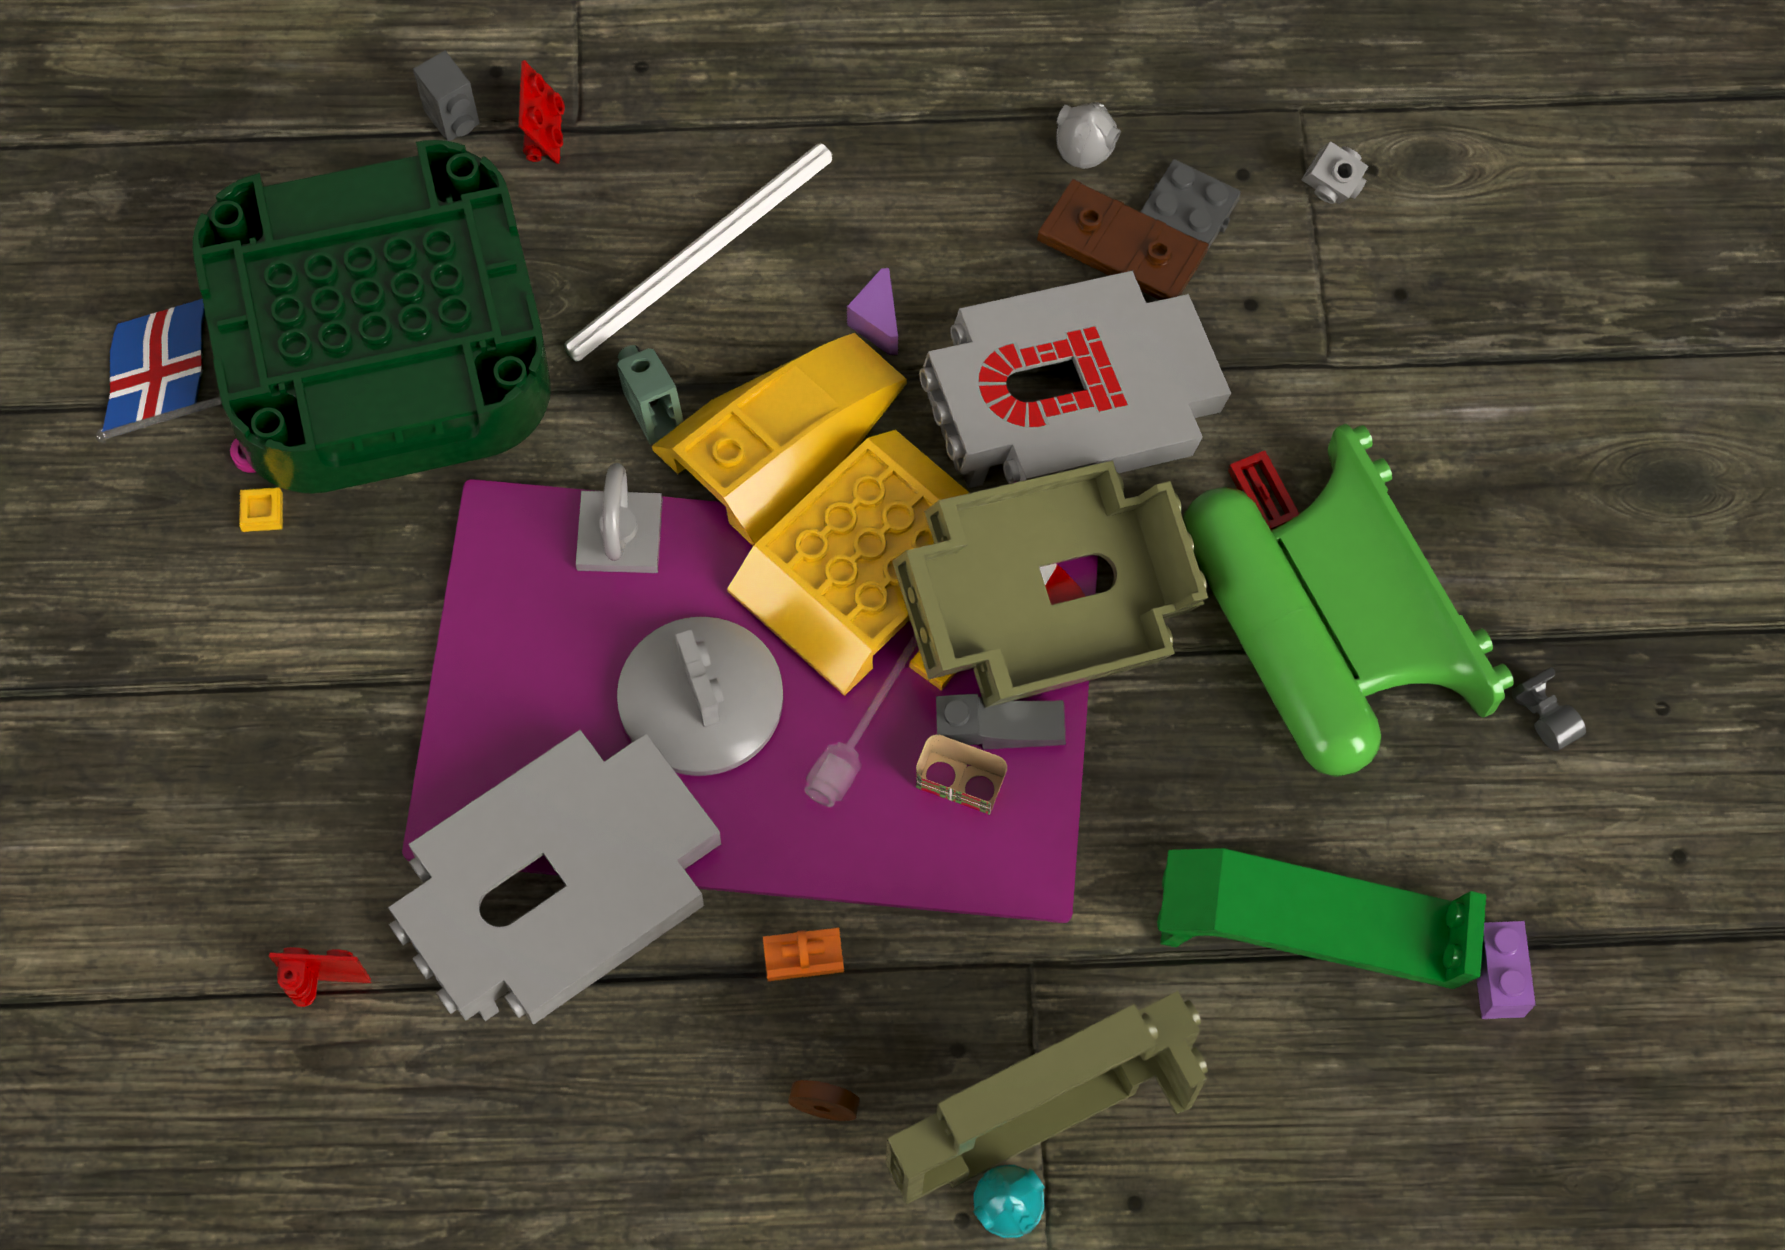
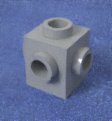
M1330 141L1320 148L1301 180L1316 189L1314 193L1321 200L1330 204L1335 202L1340 204L1350 197L1355 199L1361 192L1367 181L1362 176L1367 170L1368 165L1360 161L1361 156L1353 149L1345 146L1340 148Z

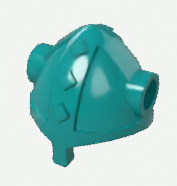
M1017 1165L997 1166L988 1170L978 1181L974 1192L973 1212L983 1227L990 1233L1002 1238H1019L1030 1233L1040 1222L1044 1211L1043 1189L1045 1187L1031 1168L1027 1170Z

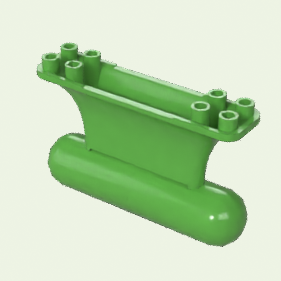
M1348 424L1338 426L1331 437L1328 446V457L1333 471L1328 484L1310 506L1285 524L1270 530L1255 502L1243 491L1229 487L1206 490L1191 502L1183 514L1186 530L1190 533L1194 542L1193 552L1198 567L1204 574L1207 584L1301 754L1317 772L1334 777L1358 772L1372 762L1380 749L1381 732L1378 719L1366 700V696L1385 689L1408 684L1426 683L1440 685L1459 693L1469 703L1474 712L1484 718L1496 711L1501 701L1505 699L1504 689L1514 684L1512 674L1505 664L1501 663L1495 667L1491 666L1485 655L1493 650L1492 641L1488 633L1483 628L1472 632L1463 616L1458 614L1388 495V488L1385 483L1392 480V472L1385 459L1380 458L1372 462L1365 451L1373 445L1368 429L1364 425L1352 429Z

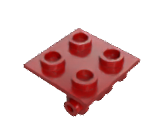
M524 60L521 62L519 128L525 134L523 153L526 155V159L531 162H539L542 156L548 155L558 164L560 163V147L563 146L561 119L565 110L564 102L561 95L555 92L541 74L537 73Z
M288 947L283 949V953L269 952V958L278 968V984L298 1007H306L314 1002L318 981L371 983V978L359 959L354 957L352 952L346 950L332 949L328 950L326 955H312L306 949Z

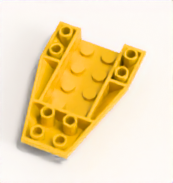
M852 333L828 342L712 399L653 444L652 450L677 474L686 468L726 506L729 524L754 546L859 446L905 387L907 379L857 334Z

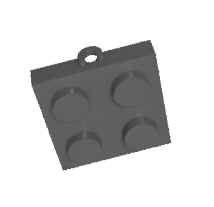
M1173 159L1160 182L1155 183L1153 191H1150L1149 199L1141 212L1197 240L1208 243L1209 250L1218 233L1225 232L1231 219L1229 215L1239 201L1241 191Z

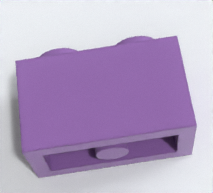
M1525 921L1484 923L1481 975L1477 978L1482 1019L1525 1017L1536 1005Z

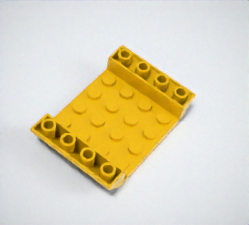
M896 429L869 437L752 547L727 590L737 601L845 696L873 669V655L910 620L892 561L906 550L934 544L924 511L939 500L969 494V492Z

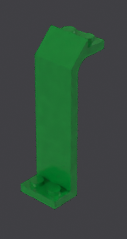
M1225 848L1168 850L1167 866L1162 879V887L1164 889L1162 907L1157 921L1158 929L1162 932L1160 942L1162 945L1176 948L1192 937L1217 936L1450 989H1456L1479 978L1481 975L1486 894L1470 891L1450 901Z

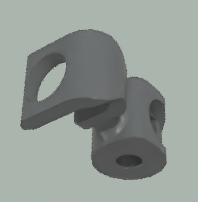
M1550 667L1512 689V697L1516 703L1525 706L1532 713L1539 714V720L1534 723L1536 732L1551 750L1559 751L1586 734V727L1581 716L1572 706L1568 704L1564 706L1559 705L1555 695L1546 696V681L1555 676L1554 668Z

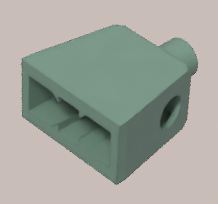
M630 345L619 352V362L616 365L624 395L649 445L663 438L684 420L677 388L654 349L648 348L640 351L638 346ZM658 399L657 404L651 407L649 402Z

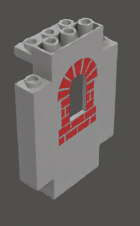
M1133 271L959 308L954 325L951 326V338L954 346L928 351L923 368L919 372L922 388L925 392H928L935 422L938 426H941L948 456L951 460H954L955 469L959 475L964 476L968 488L983 485L990 466L1003 463L1006 480L1009 484L1108 461H1113L1116 472L1123 473L1193 456L1203 438L1195 418L1220 413L1231 395V391L1189 294L1146 303ZM1072 360L1084 388L1083 391L1034 402H1023L1010 394L1006 381L1011 374Z

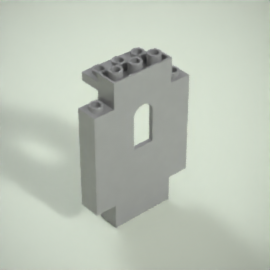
M579 730L409 844L415 857L409 863L423 884L388 907L395 919L389 926L403 946L411 942L416 949L418 955L412 959L426 980L434 975L442 989L437 991L436 994L450 1014L458 1010L466 1021L479 1012L484 1021H487L499 1012L495 1000L509 991L510 993L504 996L513 1012L518 1018L526 1014L534 1025L704 906L702 893L684 869L721 845L720 831L647 734H644L606 761H603L582 731ZM544 855L566 887L510 925L496 927L485 922L480 914V905L484 896Z

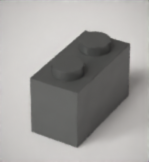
M446 50L413 68L424 112L447 141H451L458 136L467 135L475 126L480 124L470 81Z

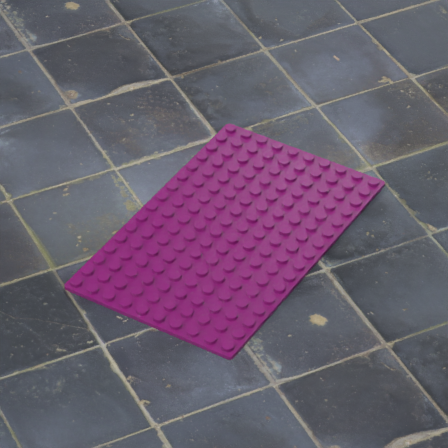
M474 479L467 480L464 483L402 854L407 861L415 858L409 846L411 842L577 731H582L603 761H606L630 745L632 742L622 725L617 701L619 678L627 658L647 635L663 625L684 618L713 617L728 620L744 627L756 635L769 649L778 665L782 678L783 706L779 723L770 740L754 757L744 764L726 772L706 776L676 773L720 831L721 845L684 869L698 889L1067 923L1071 920L1074 901L1089 681L1014 700H1063L1066 745L984 750L1002 757L1007 763L1006 775L989 815L916 788V766L925 742L929 737L937 735L936 696L978 694V697L982 696L973 668L957 672L941 691L909 667V662L919 651L910 620L873 655V669L844 696L728 592L727 588L753 546L729 524L726 506L721 502L662 497L658 573L577 571L576 554L581 491L596 490ZM1089 555L1056 563L1080 586L1085 597L1096 594L1097 555ZM982 744L970 745L983 750ZM936 762L928 768L926 779L950 787L955 781V771L948 763ZM975 776L966 783L965 793L989 801L994 795V785L984 776ZM544 855L519 871L559 876Z

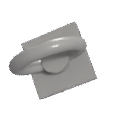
M613 463L608 468L604 491H581L576 554L577 571L658 573L662 493L628 492L626 470L620 463Z

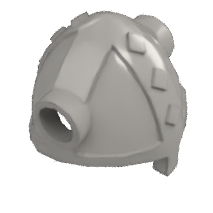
M1099 102L1080 104L1076 107H1070L1065 104L1057 118V124H1059L1056 134L1057 148L1062 158L1070 165L1083 169L1095 167L1105 161L1113 152L1121 130L1117 129V124L1104 105Z

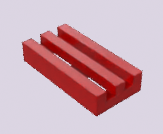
M1265 450L1229 465L1228 472L1237 489L1243 491L1255 502L1270 530L1285 524L1299 515L1295 504ZM1259 464L1285 515L1280 516L1254 465ZM1242 470H1245L1249 480L1251 481L1256 493L1258 494L1264 508L1266 509L1271 519L1270 521H1268L1262 507L1260 506Z

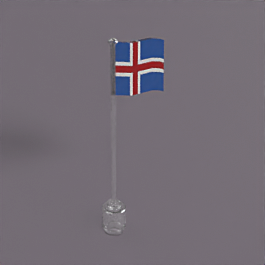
M203 299L117 324L110 349V397L103 430L102 428L98 429L95 435L98 442L106 443L108 438L222 404L220 397L197 403L203 373L202 327L205 317Z

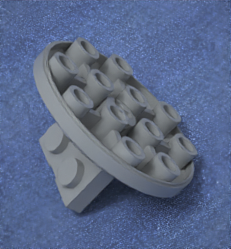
M684 618L654 630L631 652L619 678L617 689L618 710L622 725L631 742L647 734L676 773L692 776L719 774L734 769L750 760L772 737L782 713V678L778 665L769 649L749 630L719 618Z

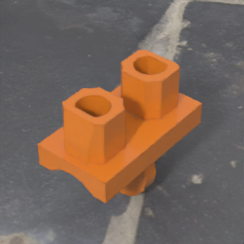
M839 928L806 932L802 930L797 931V933L763 937L768 981L844 972Z

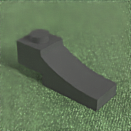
M978 694L936 696L937 735H942L967 745L982 744L983 750L1066 745L1063 700L1010 701L985 708L983 699L978 697Z

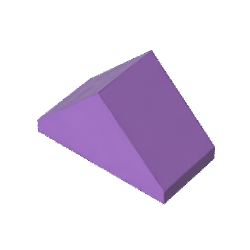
M883 268L847 306V325L887 354L898 355V331L889 268Z

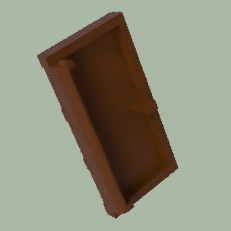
M1072 179L1040 228L1037 241L1089 265L1107 276L1133 271L1140 290L1158 300L1173 298L1182 294L1209 247L1208 243L1197 240L1158 219L1156 220L1125 205L1117 199H1112L1083 185L1082 182Z

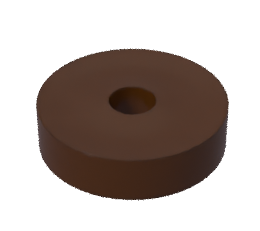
M798 1080L792 1083L788 1102L794 1108L816 1117L837 1121H851L856 1118L860 1098L853 1092L836 1085L812 1080Z

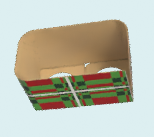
M933 735L926 740L916 766V788L990 815L1007 772V763L1002 757L942 735ZM945 762L953 767L955 781L950 787L926 779V772L932 764ZM975 776H984L993 783L994 795L989 801L965 793L966 783Z

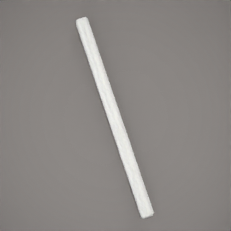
M822 143L811 148L566 341L564 347L567 354L574 361L583 359L832 161L830 150Z

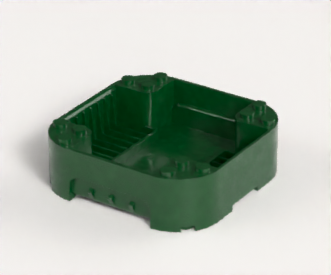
M444 140L417 141V156L268 186L264 185L260 173L239 179L215 195L217 201L208 210L206 215L201 213L194 229L192 248L213 351V362L219 394L244 457L262 478L289 491L299 493L330 492L495 456L517 446L539 425L547 410L551 393V380L542 328L509 191L497 167L485 156L481 159L477 155L466 151L465 145Z

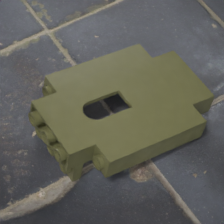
M1108 461L942 499L924 511L934 544L906 550L895 558L892 563L928 680L973 668L985 708L1158 663L1175 654L1172 647L1173 636L1169 627L1165 625L1164 619L1189 613L1203 605V600L1207 599L1208 595L1206 592L1205 576L1199 570L1193 552L1194 542L1192 536L1186 530L1181 515V502L1178 495L1174 493L1171 481L1156 484L1139 496L1125 499L1122 477L1116 472L1113 461ZM1089 555L1100 556L1111 565L1114 580L1108 591L1051 605L1040 567Z
M1176 991L1139 1011L1136 1005L1133 1004L939 1102L936 1114L887 1138L886 1166L905 1203L908 1204L947 1183L954 1188L1135 1095L1140 1084L1154 1077L1175 1115L1192 1108L1207 1079L1204 1073L1208 1072L1201 1053L1197 1048H1192L1200 1032L1198 1025L1201 1024L1200 1016L1190 1000L1184 1002L1179 992Z

